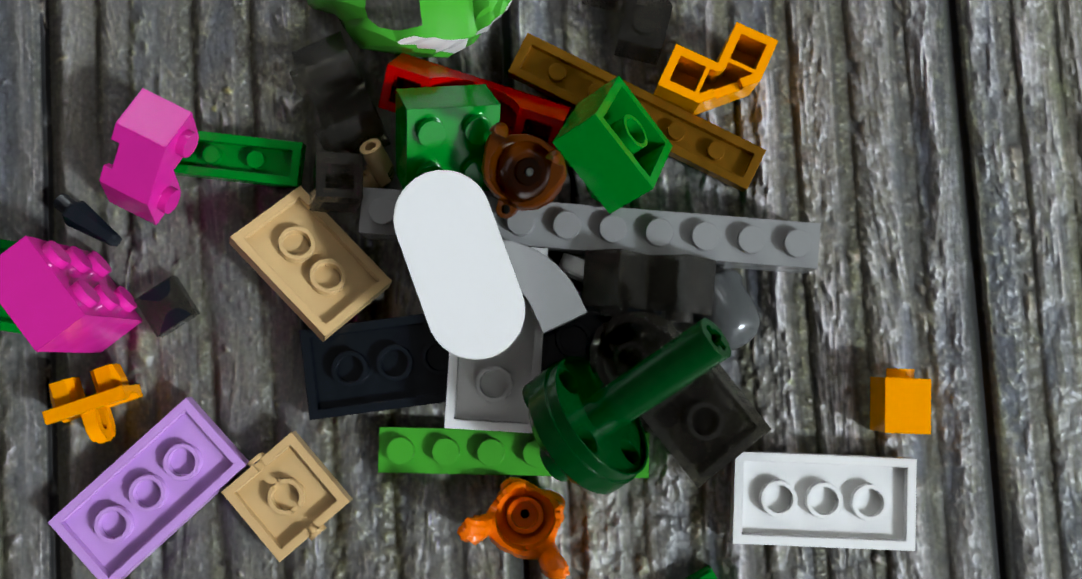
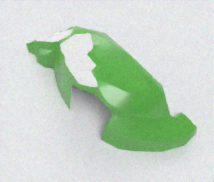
M307 0V3L312 9L335 14L349 37L361 49L395 55L405 53L414 57L448 58L454 53L472 45L482 33L487 32L493 22L499 19L504 11L508 10L513 0H419L422 26L405 30H390L375 25L367 17L365 10L366 0Z

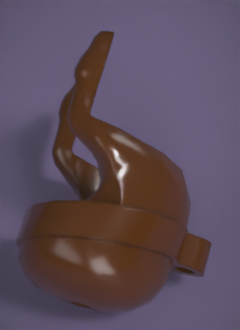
M495 123L489 129L492 133L488 136L484 146L481 170L485 185L492 195L498 199L496 206L497 214L501 218H511L518 210H536L551 203L562 190L567 176L565 159L561 152L544 139L529 134L508 135V126L505 123ZM530 167L534 171L532 176H528L526 173ZM505 205L510 207L508 213H505L503 210Z

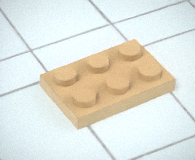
M301 185L230 236L229 244L322 342L388 289L392 282Z

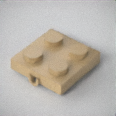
M296 431L289 433L266 454L261 452L247 463L250 468L221 492L279 562L285 559L308 538L311 541L326 529L324 524L353 500Z

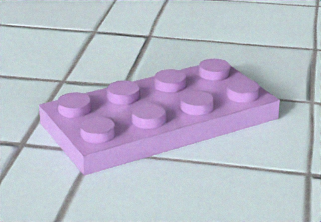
M187 397L49 520L48 524L97 579H124L248 466L247 463L249 461L192 397Z

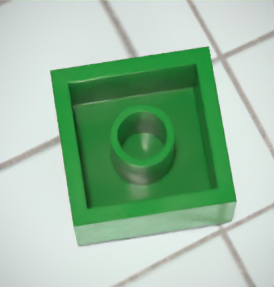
M617 76L581 100L552 142L563 155L565 164L572 167L586 184L590 196L600 202L609 214L654 189L673 147L620 76Z
M487 85L396 88V175L402 188L404 189L413 179L424 173L435 170H451L468 176L483 191H490L483 181L481 164L486 140L492 133L489 129L495 123L500 122L501 104Z

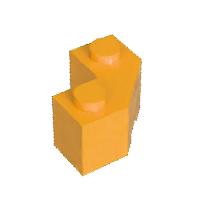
M736 22L724 43L717 61L676 44L653 95L694 115L749 96L760 82L778 40Z

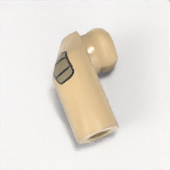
M372 138L360 146V152L367 163L365 166L366 170L359 172L355 177L361 190L363 187L383 189L393 180L395 175L394 166L381 141L378 138Z

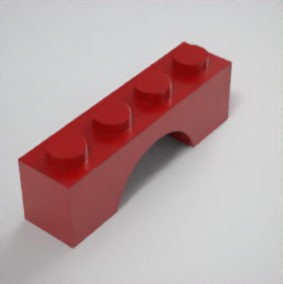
M405 53L400 54L387 64L378 105L379 108L396 113V88L486 84L501 104L500 122L508 126V135L529 134L544 139L554 148L556 147L552 142L566 122L571 107Z

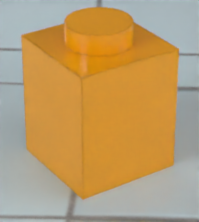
M886 368V377H870V430L883 433L931 434V379L915 378V369Z

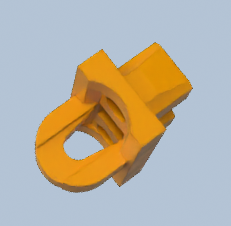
M108 364L90 371L97 394L85 397L80 377H71L49 384L50 400L53 408L42 412L45 424L50 425L59 421L67 423L82 418L86 433L91 441L98 444L111 441L116 436V425L111 407L143 397L140 384L129 385L120 364Z

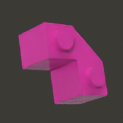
M142 88L115 123L111 140L119 143L113 165L110 163L103 165L99 182L109 202L157 225L164 214H170L179 203L181 189L174 169L183 157L188 158L194 152L199 141V134L192 112Z

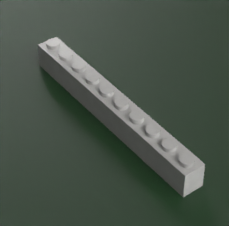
M363 187L359 233L373 240L398 241L394 229L393 215L397 199L403 190ZM487 197L502 240L517 242L528 247L548 248V253L563 255V253L575 256L802 274L818 269L821 223L622 207L609 214L604 206L551 202L536 210H518L511 218H501L496 212L498 199ZM508 205L504 206V212L508 213L510 211Z

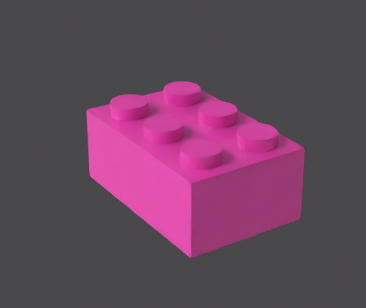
M24 236L0 254V304L36 352L102 353L143 321L135 310L138 307L135 298L124 287H117L108 275L112 271L110 265L96 251L91 252L79 249L76 246L58 244L53 240L46 241Z

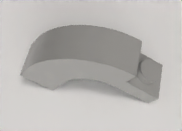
M503 240L523 297L530 305L543 334L586 315L587 310L574 284L555 262L531 247Z

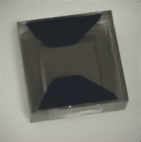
M170 276L134 299L157 337H165L201 314L177 276Z

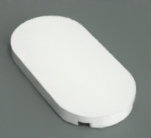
M435 170L424 173L413 179L399 195L394 208L393 223L427 323L437 342L448 352L458 357L482 360L497 356L507 350L521 332L525 317V302L489 201L480 186L464 174L451 170Z

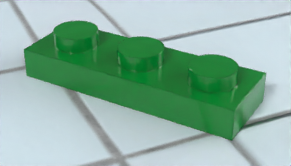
M198 131L199 141L196 149L188 158L183 157L174 169L175 175L296 189L302 184L306 145L303 142Z

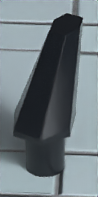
M61 194L54 200L53 206L62 213L67 226L110 246H118L122 241L120 235L84 201L76 202L67 194Z

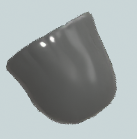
M723 269L719 273H714L698 281L682 295L677 305L678 315L691 326L703 318L711 320L722 331L731 350H736L750 342L757 334L759 328V313L743 285L741 275L736 270Z

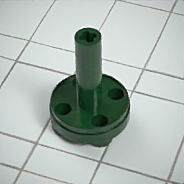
M703 318L615 380L600 367L586 359L567 357L560 362L552 364L526 384L522 390L523 399L528 407L533 434L540 446L542 463L549 474L561 482L569 480L579 487L598 494L613 493L632 481L645 468L648 460L647 439L639 417L731 356L729 343L722 331L711 320Z

